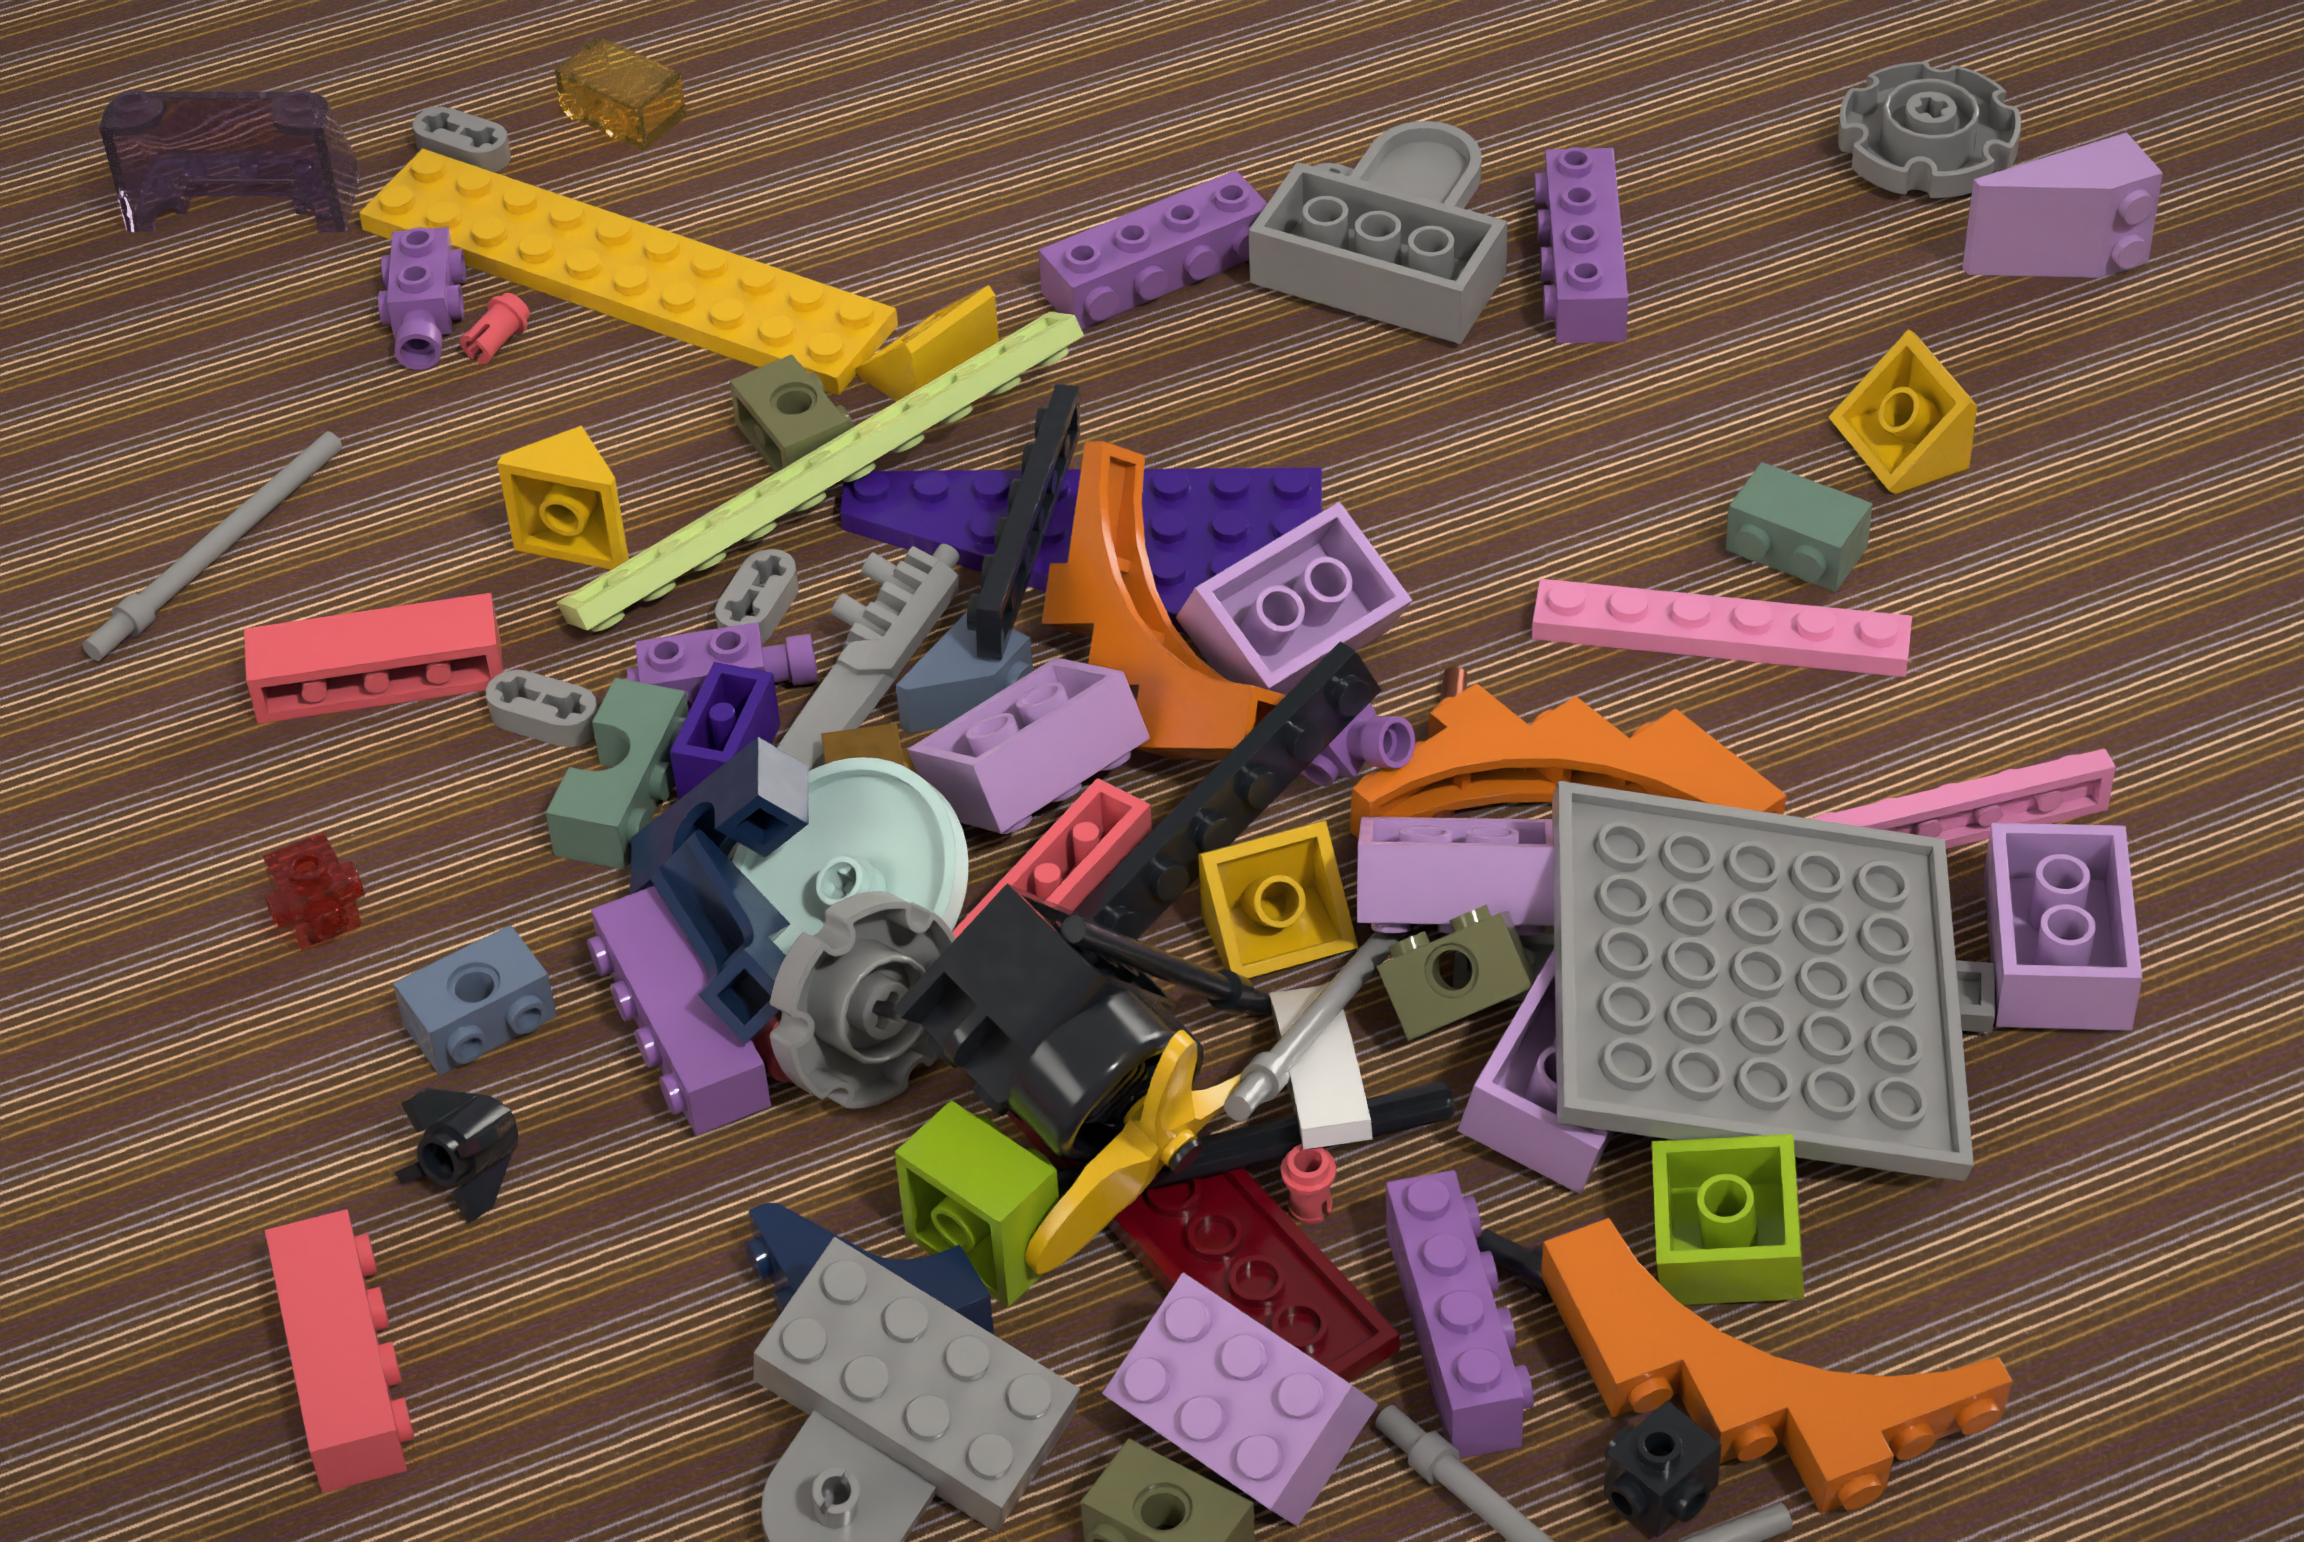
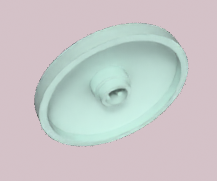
M848 758L833 761L809 771V824L766 858L739 843L732 860L734 865L791 924L774 941L785 955H787L791 946L802 932L813 936L822 929L826 919L825 911L829 907L845 898L865 892H889L909 903L914 902L937 914L953 931L963 906L968 881L967 844L963 828L950 803L936 788L915 772L900 764L879 758Z

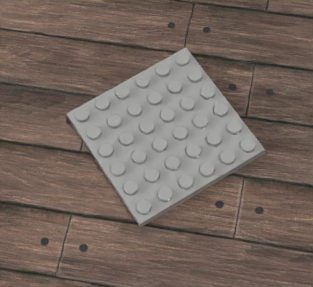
M1558 781L1552 796L1553 844L1556 847L1553 859L1557 1123L1672 1140L1793 1134L1795 1157L1959 1181L1967 1179L1974 1164L1945 839Z

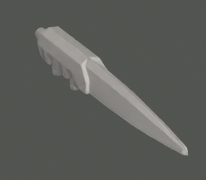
M941 544L931 556L912 546L907 552L904 562L900 561L897 566L874 552L869 555L861 569V573L882 585L877 599L874 603L870 602L867 607L844 593L836 600L830 614L849 624L852 628L849 631L842 649L843 651L838 657L836 664L777 746L778 749L807 765L809 772L825 765L821 733L856 729L862 724L958 593V574L952 570L959 560V554L956 549L948 544ZM738 842L731 850L728 856L729 859H731L735 855V852L739 845Z

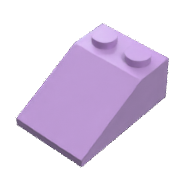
M2126 132L1973 179L1962 268L1968 275L2099 278L2147 263L2149 261L2163 172Z

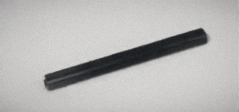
M1442 1081L1366 1099L1371 1118L1372 1137L1449 1120L1455 1114L1451 1090L1448 1084ZM1294 1115L1199 1137L1197 1139H1200L1205 1144V1147L1199 1157L1188 1168L1179 1174H1174L1169 1167L1164 1165L1144 1190L1282 1159L1294 1147L1302 1144L1297 1116ZM1338 1145L1324 1146V1147H1322V1148L1325 1149V1148H1329V1147H1333V1146H1338ZM1088 1164L1057 1170L1059 1200L1073 1186Z

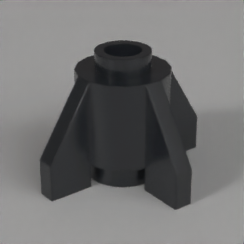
M425 1088L401 1102L400 1104L416 1132L419 1133L424 1130L425 1132L423 1139L420 1140L417 1146V1158L394 1172L400 1183L402 1184L425 1173L432 1181L442 1186L462 1185L451 1192V1195L467 1223L476 1220L492 1209L512 1153L518 1146L519 1134L516 1120L510 1109L489 1095Z

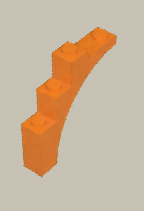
M1104 441L1085 442L1068 563H1050L1041 624L1080 636L1092 637L1088 664L1124 672L1133 696L1137 697V706L1150 736L1149 740L1135 749L1171 759L1223 760L1286 695L1257 686L1234 683L1227 680L1195 655L1173 626L1155 587L1145 547L1142 510L1145 455Z
M1475 683L1455 697L1443 699L1430 712L1428 738L1426 741L1415 743L1413 755L1405 766L1401 768H1383L1378 772H1370L1352 788L1349 832L1359 839L1361 817L1431 818L1434 814L1443 810L1452 811L1496 803L1552 802V796L1558 781L1782 815L1784 814L1787 795L1676 708L1654 723L1648 722L1643 724L1629 738L1577 696L1569 699L1554 710L1549 709L1542 712L1531 725H1528L1480 685Z
M1610 1218L1544 1241L1541 1278L1612 1418L1632 1410L1636 1413L1653 1411L1666 1401H1669L1674 1394L1678 1393L1692 1421L1722 1444L1720 1464L1737 1457L1740 1461L1757 1459L1771 1451L1777 1442L1782 1441L1820 1514L1843 1506L1846 1510H1855L1870 1504L1887 1488L1894 1456L1899 1460L1911 1459L1931 1448L1936 1440L1959 1431H1962L1965 1435L1979 1433L1994 1425L2004 1413L2012 1379L1999 1357L1944 1372L1898 1376L1828 1371L1772 1356L1721 1332L1682 1305L1637 1261Z

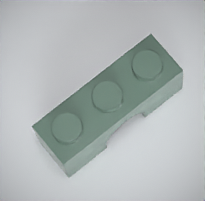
M614 678L592 721L600 765L612 768L602 771L568 768L546 811L554 856L623 870L627 869L631 860L632 837L652 822V816L659 801H666L673 788L674 773L670 750L689 713L686 691Z

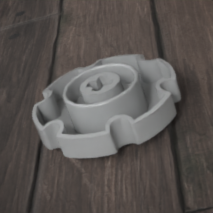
M1928 62L1903 63L1869 74L1866 88H1851L1847 92L1840 107L1838 145L1842 152L1853 154L1852 169L1876 186L1898 194H1906L1910 190H1922L1927 192L1930 198L1955 197L1972 193L1973 179L1992 174L1993 171L2011 168L2018 152L2021 117L2017 107L2004 104L2006 90L1978 72L1956 65L1951 66L1949 69L1939 70L1930 67Z
M884 891L865 892L845 898L825 911V923L817 934L812 936L802 932L791 946L780 966L770 999V1005L782 1011L780 1024L771 1032L770 1040L775 1058L783 1072L794 1084L819 1099L828 1097L845 1108H866L894 1098L908 1088V1078L915 1066L923 1063L929 1067L938 1058V1055L926 1042L930 1034L920 1024L901 1019L892 1008L951 945L955 937L948 925L934 912Z

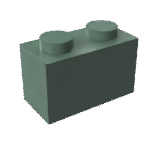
M1761 462L1729 505L1725 550L1836 592L1868 548L1873 503Z

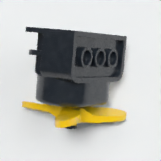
M1006 884L895 1004L892 1010L901 1019L920 1024L930 1034L926 1039L929 1047L954 1068L962 1067L977 1082L972 1088L973 1091L994 1112L1004 1116L1009 1111L1019 1120L1025 1122L1055 1154L1063 1158L1088 1164L1073 1186L1050 1211L1028 1243L1025 1252V1262L1040 1275L1061 1266L1087 1245L1118 1213L1137 1199L1164 1165L1169 1167L1174 1174H1179L1188 1168L1199 1157L1205 1147V1144L1200 1139H1197L1196 1134L1210 1120L1225 1112V1101L1241 1084V1074L1208 1089L1192 1091L1191 1087L1203 1064L1204 1051L1199 1040L1171 1014L1177 1008L1171 997L1148 974L1070 944L1062 937L1061 926L1067 917L1078 915L1095 922L1093 919L1015 886Z

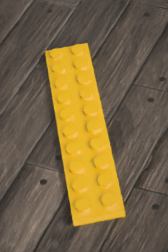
M423 148L359 212L364 231L392 240V232L407 231L417 227L428 229L449 227L453 249L463 250L465 264L468 267L759 368L792 354L807 373L815 372L818 375L825 391L840 395L857 375L855 368L872 357L898 326L897 310L894 307Z

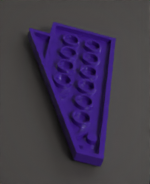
M1322 468L1144 469L1142 510L1145 547L1156 590L1173 626L1178 632L1187 634L1176 619V616L1195 587L1322 512ZM1068 469L1028 583L1029 587L1046 591L1050 563H1068L1081 469ZM1022 470L871 471L857 480L844 482L840 512L842 530L907 550L914 546L931 556L939 545L948 544L956 549L959 554L957 565L981 572L985 555L995 554L997 522L1000 516L1008 517L1009 515L1008 499L1010 486L1013 479H1022Z

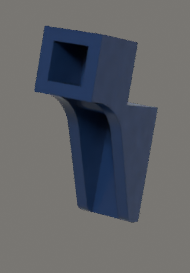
M698 829L651 876V881L706 968L708 986L699 994V997L744 1044H747L767 1032L782 1018V1011L770 1005L775 979L786 956L774 941L791 924L701 829Z
M765 1203L748 1210L753 1239L744 1243L745 1250L758 1279L761 1281L770 1277L777 1289L772 1294L779 1316L832 1239L836 1237L994 1335L990 1294L960 1244L926 1257L890 1259L869 1253L780 1204Z

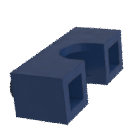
M757 737L632 837L630 895L654 886L651 876L698 829H701L727 857L738 842L766 858L809 824L808 766Z

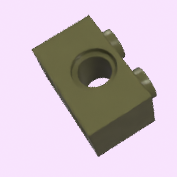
M792 354L730 380L735 423L775 473L854 427L847 410L842 405L835 406L827 397L825 388L815 372L807 373Z
M1484 905L1449 920L1454 930L1452 934L1430 943L1424 931L1388 947L1393 959L1377 965V969L1408 1041L1531 989L1537 977L1508 911L1491 916L1487 905ZM1450 950L1464 953L1471 961L1473 968L1472 977L1463 988L1449 986L1440 975V961Z
M1131 1439L1126 1441L1081 1501L1084 1542H1255L1253 1502ZM1160 1526H1172V1527H1175V1528L1170 1529V1530H1156V1529H1154V1528L1160 1527Z

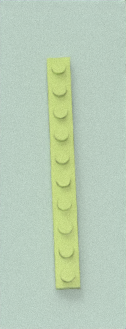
M1057 312L1044 314L556 603L566 622L587 631L591 629L594 632L613 626L625 616L623 609L640 599L651 601L667 594L676 586L674 579L693 568L694 571H701L714 566L726 557L727 554L724 549L741 539L751 541L768 534L777 525L775 519L792 509L794 511H803L815 506L826 497L825 489L842 479L844 482H850L867 475L876 467L874 460L891 450L893 453H899L916 446L924 439L923 431L938 422L948 424L963 418L973 410L971 403L987 393L989 395H997L1012 389L1021 381L1019 374L1034 365L1043 367L1059 361L1069 353L1067 346L1084 336L1075 315Z

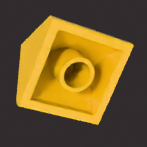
M987 285L937 310L855 368V371L860 379L894 401H899L999 342L994 292Z
M1908 329L1831 413L1829 419L1890 492L1898 494L1969 468L1977 405L1921 339Z
M582 425L501 455L497 465L514 550L610 570L629 560L615 476Z
M1326 820L1198 854L1201 916L1226 970L1233 971L1246 978H1252L1358 948Z

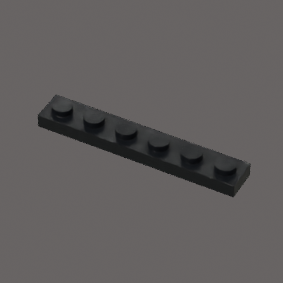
M1055 384L1048 407L1040 406L1038 408L1035 421V443L1027 442L1025 444L1022 456V479L1012 480L1008 499L1009 515L1008 517H999L995 532V554H986L983 561L981 593H972L969 599L967 629L976 631L977 657L1002 660L1080 437L1079 386Z
M1340 641L1094 889L1074 912L1091 918L1102 926L1138 939L1199 877L1198 854L1229 846L1382 691L1358 653Z

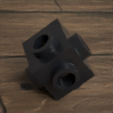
M1666 1401L1638 1426L1627 1425L1612 1438L1604 1455L1606 1459L1604 1494L1607 1496L1611 1506L1621 1517L1630 1522L1638 1521L1658 1538L1678 1520L1685 1523L1693 1519L1705 1506L1710 1492L1718 1486L1722 1444L1670 1402Z

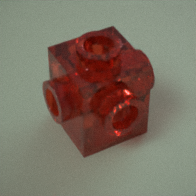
M324 832L263 855L272 891L264 894L268 910L278 930L289 926L301 950L362 926L356 899L364 897L365 892L358 872L351 860L340 863Z

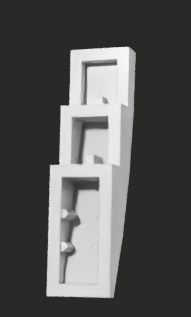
M1327 985L1269 993L1278 1041ZM1342 1009L1289 1070L1290 1077L1286 1085L1288 1094L1291 1095L1294 1115L1297 1116L1303 1150L1372 1140L1371 1118L1350 1030L1344 1009Z

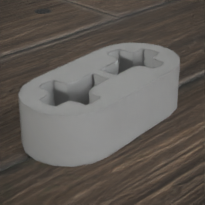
M447 107L429 108L419 113L413 120V132L418 151L423 148L494 173L506 167L511 160L507 131L503 126L495 122Z
M777 549L760 550L751 554L743 562L716 604L717 628L758 622L762 643L764 644L778 626L799 590L796 564L791 555ZM760 582L765 583L763 587H761ZM753 610L754 616H748Z
M510 670L496 675L486 687V699L490 718L497 727L503 730L563 747L581 746L595 737L592 721L598 711L596 698L590 690L582 686L525 670Z

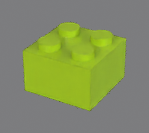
M951 1100L895 1151L905 1237L931 1255L960 1244L989 1294L1009 1308L1043 1275L1037 1274L1025 1262V1252L1030 1239L1038 1227L1059 1202L1057 1170L1041 1152L1031 1148L1026 1150L1002 1134L998 1126L985 1115H973Z
M1776 1134L1652 1141L1656 1264L1659 1283L1670 1295L1682 1305L1804 1299L1794 1135Z

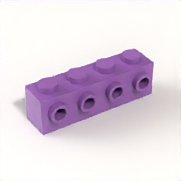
M1572 147L1568 149H1546L1545 173H1534L1535 207H1545V209L1537 210L1538 244H1548V247H1540L1541 282L1551 281V285H1543L1544 320H1554L1556 343L1626 342L1628 290L1614 148L1584 149Z
M1234 170L1039 249L1041 292L1058 313L1075 315L1080 328H1086L1248 261L1249 229L1268 203L1237 170Z
M655 886L591 909L596 936L587 939V945L592 961L600 976L610 973L615 983L611 984V992L623 1021L635 1019L639 1029L635 1030V1038L648 1068L659 1065L663 1076L659 1077V1082L671 1113L675 1115L683 1112L697 1136L771 1107L764 1062L753 1042L750 1041L744 1044L699 997V994L708 986L706 968Z
M1455 1170L1386 1182V1234L1445 1439L1459 1450L1460 1459L1522 1447L1523 1409L1533 1408V1390L1527 1367L1525 1365L1514 1366L1510 1350H1515L1516 1338L1510 1311L1507 1307L1497 1309L1493 1293H1498V1277L1492 1253L1490 1251L1480 1252L1476 1242V1238L1481 1237V1222L1474 1196H1462Z

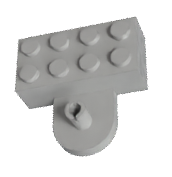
M1416 121L1397 125L1380 134L1373 141L1350 176L1297 162L1249 229L1250 283L1461 344L1506 275L1508 221L1464 209L1481 181L1482 157L1478 144L1469 134L1455 126L1441 122Z
M834 1237L754 1352L753 1380L810 1415L774 1467L765 1485L761 1509V1522L766 1542H905L935 1495L998 1533L1074 1417L1080 1388Z

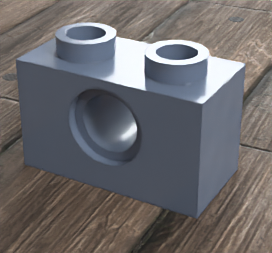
M512 925L393 982L403 1026L439 1076L462 1064L470 1063L478 1059L482 1054L522 1034L530 1033L540 1025L557 1017L548 973Z

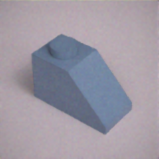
M966 612L896 684L901 729L909 733L942 728L1033 672L1035 669L1032 664L1030 637L1012 629L1002 660L977 657L976 631L967 629Z

